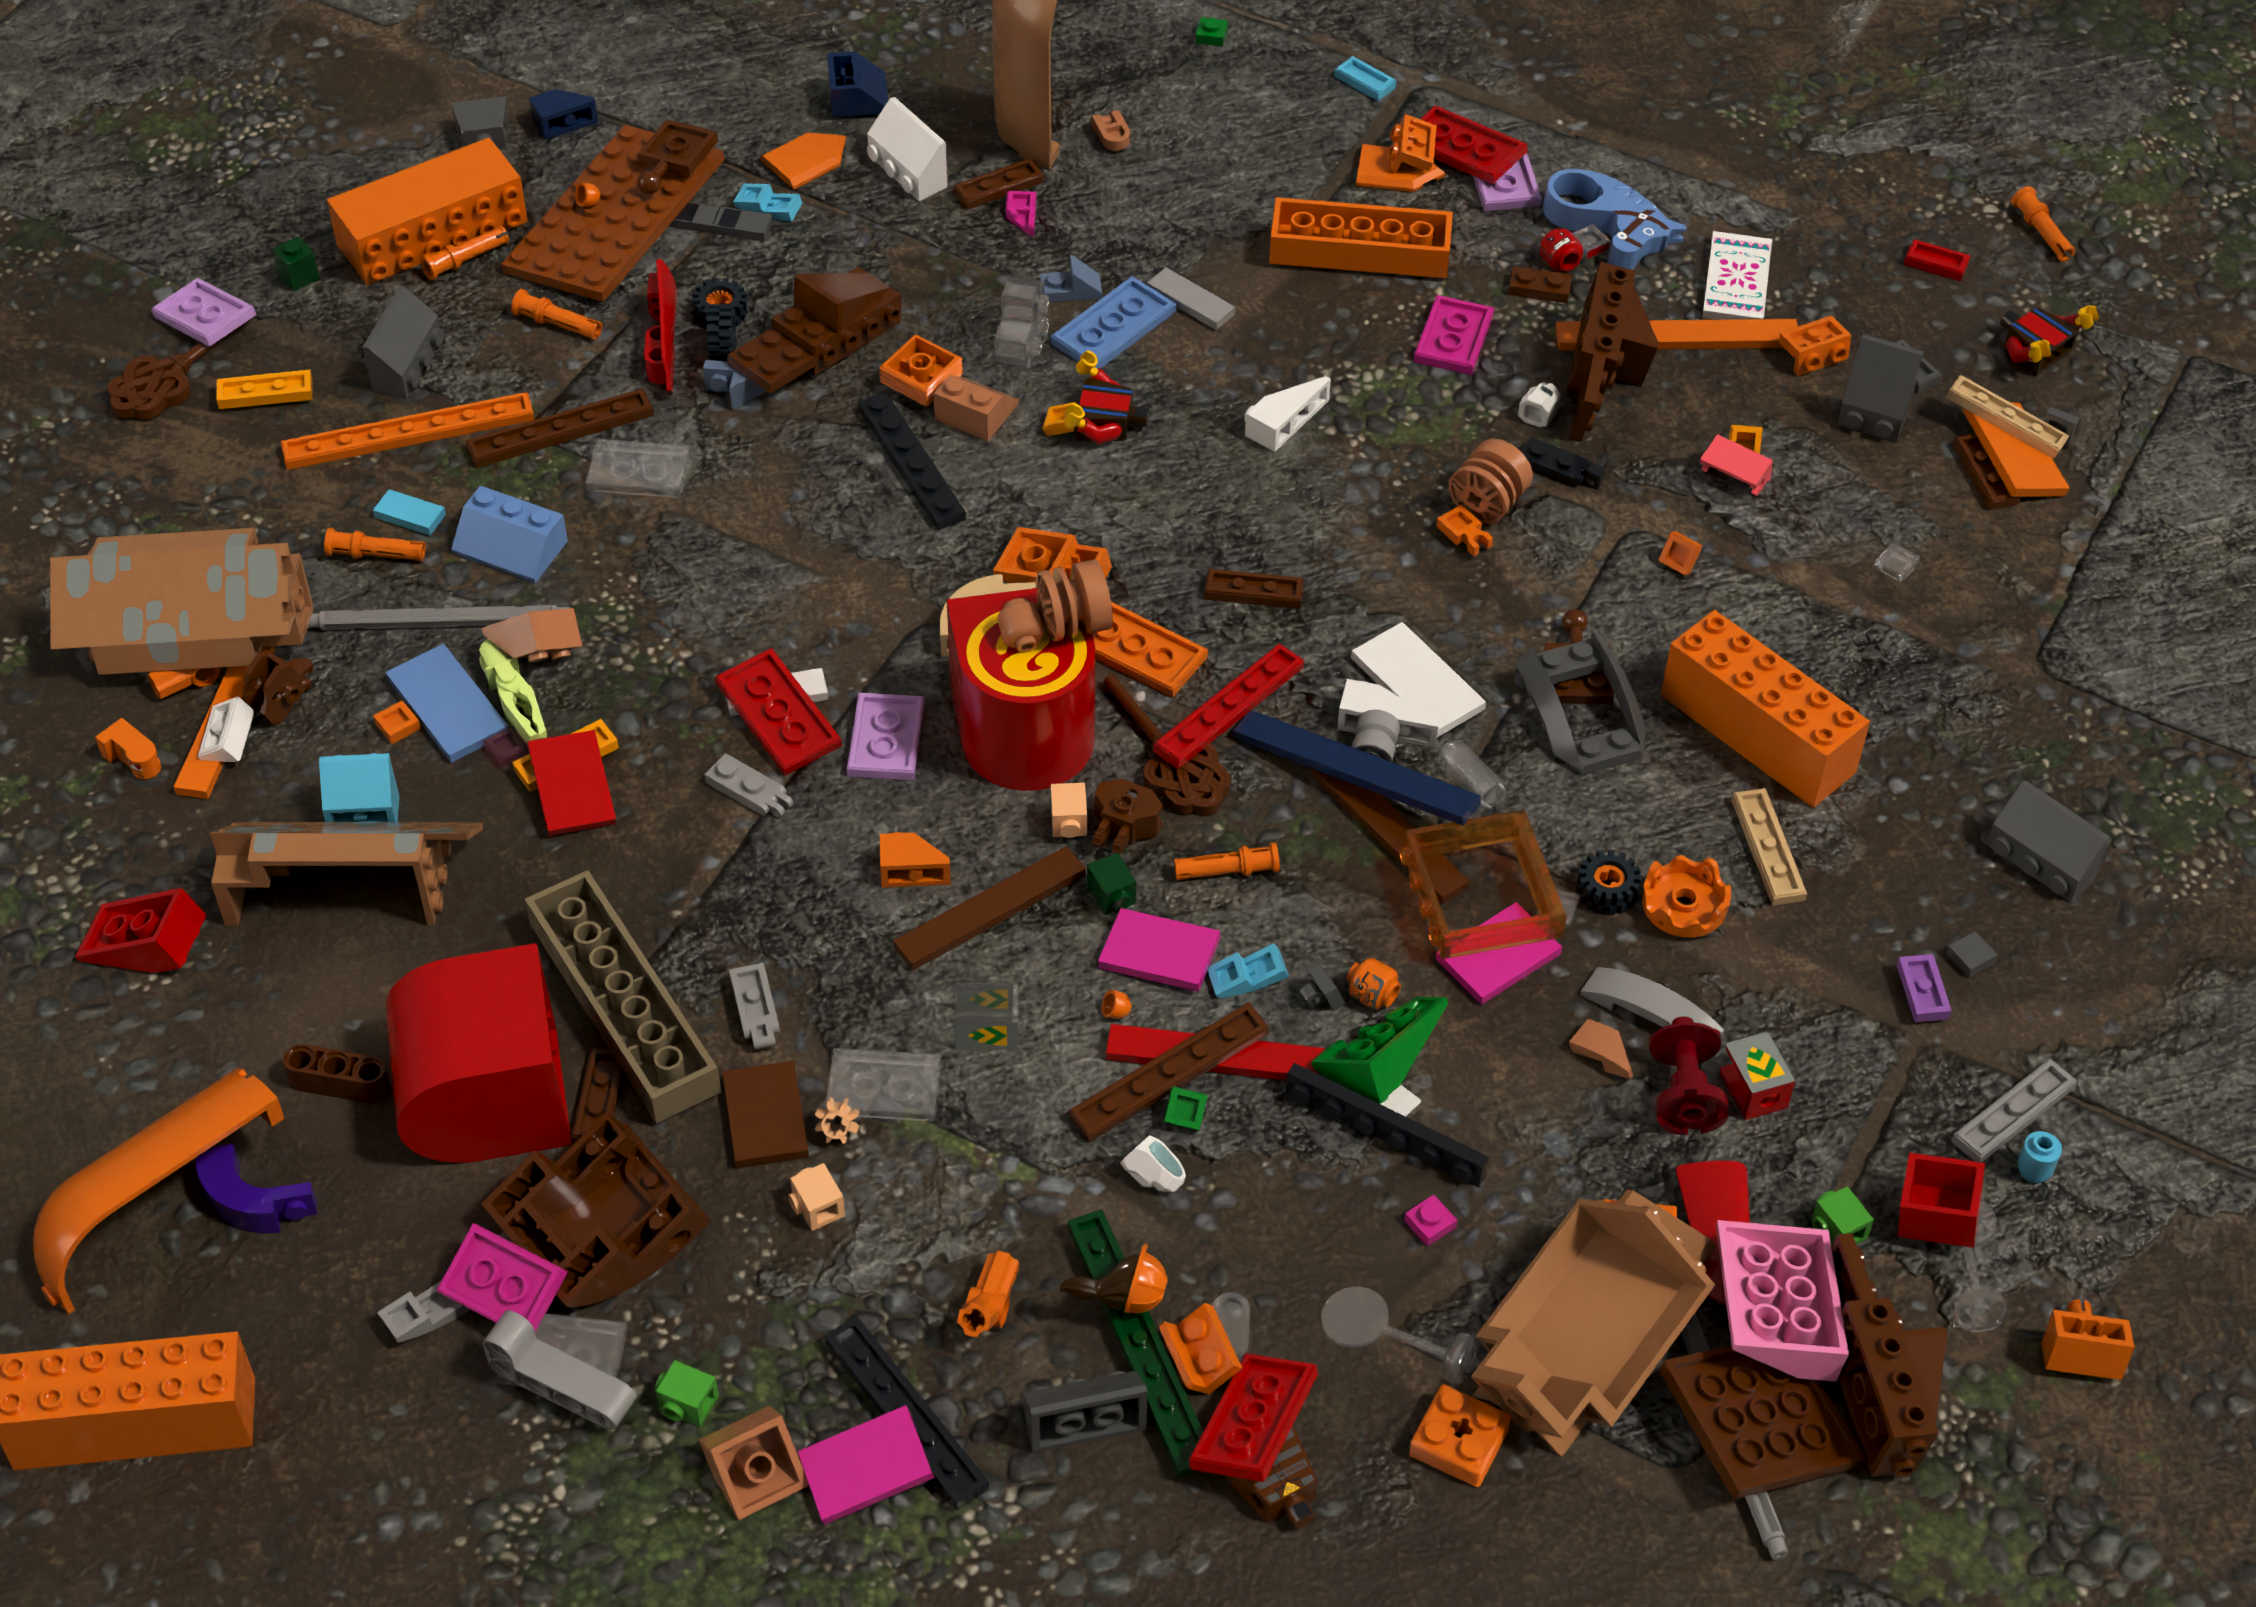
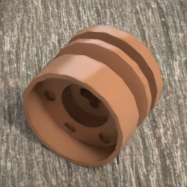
M1491 438L1482 441L1449 479L1448 488L1451 498L1457 507L1462 504L1481 523L1492 524L1499 522L1532 484L1533 472L1529 461L1514 445L1504 440Z
M1093 559L1072 564L1070 580L1062 567L1054 568L1053 576L1049 570L1037 572V605L1040 607L1045 628L1052 641L1063 640L1065 633L1069 638L1076 637L1079 620L1083 629L1088 634L1111 629L1113 613L1109 589L1103 570L1097 560Z

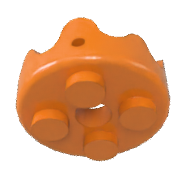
M1683 855L1676 856L1670 863L1664 866L1658 861H1654L1648 870L1642 892V906L1651 923L1670 935L1683 938L1705 936L1720 927L1727 916L1731 899V886L1723 883L1720 877L1719 866L1714 859L1707 857L1701 862H1695ZM1688 897L1694 903L1684 905L1678 902L1677 898Z

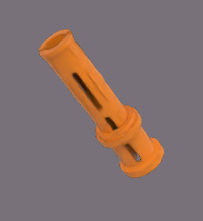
M2033 187L2021 188L2013 195L2011 204L2014 208L2020 209L2027 225L2034 226L2059 261L2065 262L2070 258L2064 251H2068L2073 257L2076 249L2049 217L2048 206L2038 200L2036 197L2037 192Z
M498 226L457 246L447 244L437 253L430 256L427 254L420 257L422 269L425 275L433 281L438 278L439 274L450 269L453 271L458 270L464 261L501 245L508 244L509 236L507 234L497 239L496 236L506 232L503 226Z
M519 289L512 300V314L517 316L522 314L531 317L535 323H551L574 333L584 335L592 340H597L602 332V322L553 305L549 298L543 297L540 299L529 295L527 290Z
M334 528L326 530L324 539V552L326 556L331 557L333 554L352 555L353 559H359L363 556H378L423 562L425 558V541L365 536V533L358 530L354 533L336 532Z
M1271 842L1266 847L1249 849L1246 845L1238 848L1236 852L1175 858L1174 870L1176 881L1229 873H1241V875L1247 877L1251 876L1252 872L1272 870L1274 873H1279L1280 862L1276 842Z

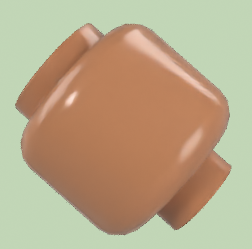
M1017 598L1007 602L997 617L1004 644L1010 648H1017L1020 652L1035 649L1037 643L1046 634L1040 607L1026 598Z

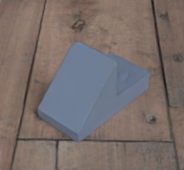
M1070 255L1069 272L1040 274L1043 303L1103 298L1099 273L1073 255Z
M705 360L703 367L705 390L730 392L732 409L766 392L765 389L729 366L726 361Z

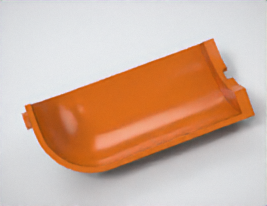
M235 1068L69 1177L52 1192L37 1217L33 1235V1252L38 1273L44 1284L41 1287V1291L53 1307L59 1303L68 1315L75 1311L65 1288L64 1277L66 1267L76 1247L98 1223L260 1115L271 1127L285 1119L278 1097L254 1075L246 1079L245 1076L247 1074L245 1070Z

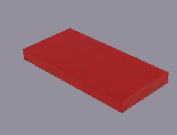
M1436 105L1420 118V120L1437 126L1434 150L1435 160L1491 184H1494L1528 152L1526 143Z
M772 648L715 676V684L734 706L736 712L784 776L842 746L840 736Z
M1245 1353L1240 1362L1242 1369L1233 1375L1189 1458L1191 1470L1265 1482L1318 1376L1316 1364Z

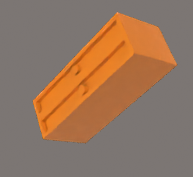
M490 137L327 199L336 244L366 285L420 265V257L427 254L430 256L437 253L447 244L457 246L498 226H503L507 231L528 222L521 177Z
M1714 609L1670 644L1660 696L1812 808L1817 806L1857 772L1870 720Z
M238 1331L0 1354V1444L13 1470L252 1447L255 1376Z

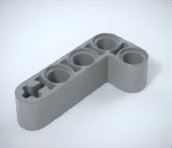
M504 1311L483 1341V1348L488 1363L496 1373L608 1430H615L637 1398L635 1391L623 1381L537 1339L532 1324L514 1311Z

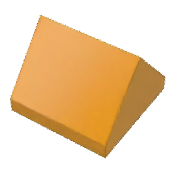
M1731 425L1727 439L1760 454L1763 427Z

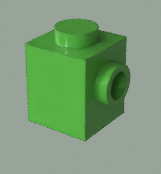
M1848 1186L1836 1192L1828 1191L1817 1199L1811 1222L1814 1229L1829 1230L1831 1247L1838 1234L1852 1233L1856 1245L1868 1239L1874 1219Z
M674 1360L668 1372L664 1371L661 1373L654 1390L657 1395L659 1410L667 1418L673 1421L684 1420L698 1427L702 1426L719 1397L715 1376Z

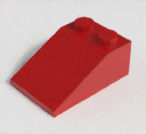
M183 888L101 904L75 958L80 962L149 973L180 969L186 962L187 955L200 933V928L206 914Z

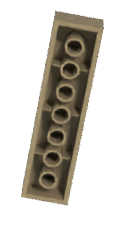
M588 870L525 898L530 926L608 1049L613 1053L615 1060L620 1064L624 1074L656 1124L721 1093L718 1067Z

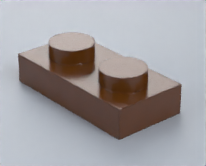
M1513 266L1508 295L1568 304L1572 275Z

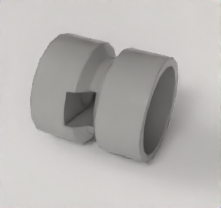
M1375 709L1363 712L1358 718L1355 739L1352 741L1351 747L1392 762L1400 732L1398 719L1382 710Z

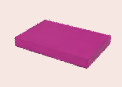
M1436 295L1416 348L1413 362L1473 375L1494 316L1495 308Z
M1515 902L1437 951L1436 960L1482 1005L1561 955L1562 946Z
M1120 908L1099 957L1098 966L1099 969L1199 992L1220 941V930Z
M473 1223L436 1291L496 1323L504 1311H514L527 1319L536 1332L568 1271Z
M907 1405L798 1451L821 1520L825 1525L934 1478Z

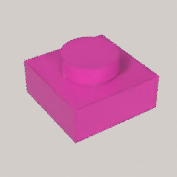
M1435 1195L1430 1196L1407 1211L1404 1217L1405 1223L1427 1247L1454 1230L1457 1226V1219Z

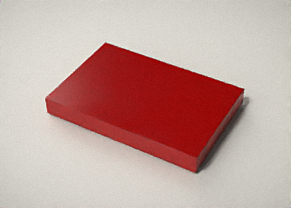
M595 730L528 741V751L548 836L616 824V816Z

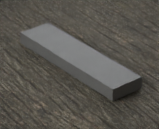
M2050 1058L1953 1135L1951 1142L1973 1161L1983 1162L2075 1089L2078 1081Z

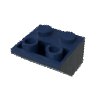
M856 51L827 53L832 117L880 114L888 102L885 72Z

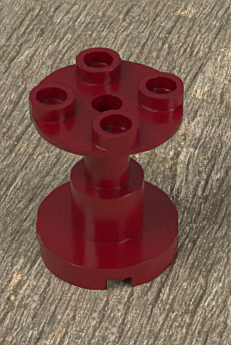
M1687 1016L1673 1019L1672 1025L1661 1028L1648 1038L1649 1051L1652 1057L1661 1063L1676 1066L1677 1072L1670 1079L1671 1087L1664 1090L1656 1098L1655 1113L1661 1128L1678 1135H1689L1688 1129L1700 1128L1701 1134L1711 1132L1721 1127L1728 1120L1729 1102L1725 1092L1717 1086L1708 1084L1707 1075L1699 1070L1698 1064L1708 1061L1719 1052L1722 1043L1721 1033L1719 1030L1706 1024L1696 1023Z

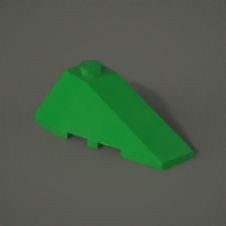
M1418 996L1385 1014L1386 1022L1373 1026L1366 1025L1357 1030L1358 1038L1347 1044L1344 1040H1339L1330 1045L1311 1061L1313 1068L1323 1077L1379 1104L1385 1102L1388 1096L1403 1082L1447 1007V997Z

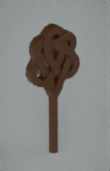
M244 324L210 347L199 342L184 354L171 355L161 360L154 356L145 355L133 358L126 365L123 375L113 378L107 386L111 408L115 416L124 419L133 417L142 420L152 419L161 414L164 408L178 405L187 400L191 394L187 377L192 366L191 364Z
M1114 674L1108 675L1104 679V684L1150 739L1153 748L1154 743L1165 734L1159 731ZM1211 743L1179 769L1156 753H1154L1155 758L1146 763L1143 769L1145 787L1152 789L1155 794L1164 796L1168 807L1175 813L1184 815L1194 813L1204 816L1215 814L1221 808L1223 798L1229 794L1231 777L1228 771L1218 762V752ZM1173 774H1176V781H1173Z

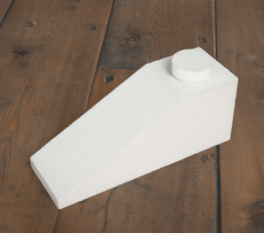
M1324 376L1264 396L1256 405L1250 406L1245 413V436L1276 452L1329 401L1331 378Z
M1347 679L1339 707L1337 730L1355 733L1359 716L1365 711L1377 709L1386 711L1398 719L1400 732L1397 741L1436 748L1439 721L1381 685Z

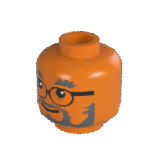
M1367 958L1361 964L1354 963L1346 977V981L1350 982L1348 990L1350 996L1372 1010L1381 1009L1383 1006H1391L1401 989L1397 971L1376 958Z

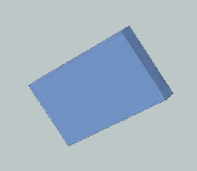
M1131 276L1051 335L1050 343L1077 362L1085 351H1091L1098 359L1095 368H1102L1176 312V303Z
M444 643L385 672L388 682L451 763L510 734L507 723Z

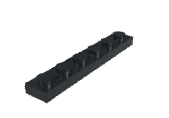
M884 392L858 401L859 412L935 528L940 530L965 521L966 511L888 394Z
M1296 1063L1288 1071L1286 1094L1290 1095L1295 1101L1308 1104L1323 1111L1325 1115L1332 1119H1339L1354 1126L1362 1134L1372 1135L1388 1143L1395 1150L1405 1151L1419 1158L1428 1166H1436L1452 1174L1461 1182L1471 1183L1480 1187L1484 1181L1489 1160L1488 1156Z
M857 1316L825 1335L828 1347L882 1415L907 1405L933 1472V1480L956 1510H959L989 1490V1481Z

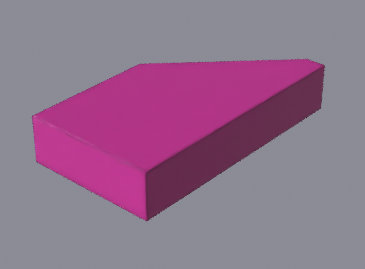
M1007 191L1006 219L1028 235L1034 236L1036 192Z

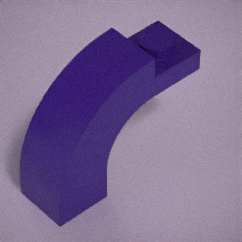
M233 1144L211 1147L196 1157V1170L209 1205L221 1219L236 1228L253 1233H280V1220H297L305 1216L318 1214L317 1201L311 1182L273 1188H259L244 1182L240 1178V1163Z

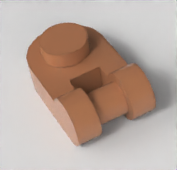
M1119 110L1110 111L1109 115L1105 116L1097 114L1090 117L1092 130L1094 133H1097L1105 148L1111 151H1120L1129 146L1130 130Z

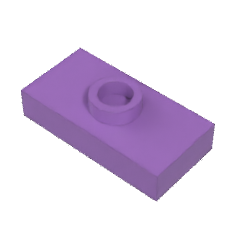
M1934 955L1899 957L1896 966L1914 1022L1949 1019L1952 1010Z

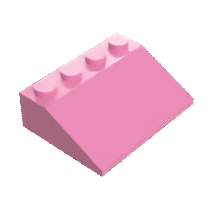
M1717 1220L1716 1232L1732 1349L1799 1379L1836 1382L1849 1353L1829 1230Z

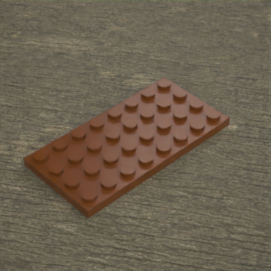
M624 125L501 263L503 274L604 302L725 160L723 150L712 148L690 176L667 170L660 178V189L654 194H645L638 187V177L642 172L651 171L654 167L639 163L638 153L654 135V132ZM579 183H591L599 189L600 199L597 204L590 207H583L577 204L575 190Z

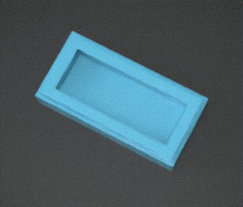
M1354 56L1335 69V78L1376 101L1381 100L1396 88L1395 79Z
M390 489L373 509L376 519L431 536L446 515L445 507Z

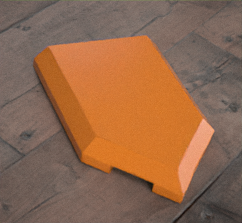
M805 133L759 158L763 164L795 190L841 166L846 136Z
M1362 144L1356 186L1415 192L1423 188V184L1445 177L1446 173L1434 163L1430 170L1426 171L1412 167L1404 162L1400 164L1396 173L1390 171L1391 160L1388 159L1390 147Z

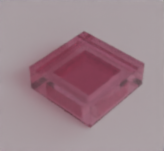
M513 726L483 741L485 749L501 769L529 754L527 743Z

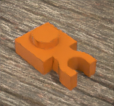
M1462 504L1437 518L1436 527L1455 545L1464 542L1468 552L1473 557L1479 554L1480 545L1477 543L1483 544L1487 549L1492 547L1493 537L1481 530L1482 523Z

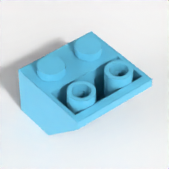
M389 753L319 757L322 811L325 822H398L399 792Z

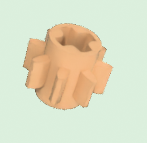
M829 1097L827 1110L817 1108L815 1115L823 1120L816 1124L815 1131L820 1132L823 1130L827 1136V1143L832 1139L840 1138V1141L844 1144L848 1138V1131L852 1133H857L859 1125L852 1120L858 1117L860 1111L859 1109L851 1110L847 1105L848 1098H845L843 1102H834V1099ZM836 1115L842 1117L839 1125L832 1123Z

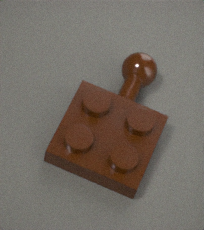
M666 119L638 153L639 163L654 167L651 171H644L639 175L637 181L639 189L645 194L656 193L661 187L660 178L667 170L690 176L718 142L717 131Z
M1579 609L1567 611L1562 618V626L1569 633L1570 643H1545L1543 651L1583 641L1582 632L1585 631L1588 625L1586 614ZM1603 671L1553 684L1561 703L1613 704L1614 691Z

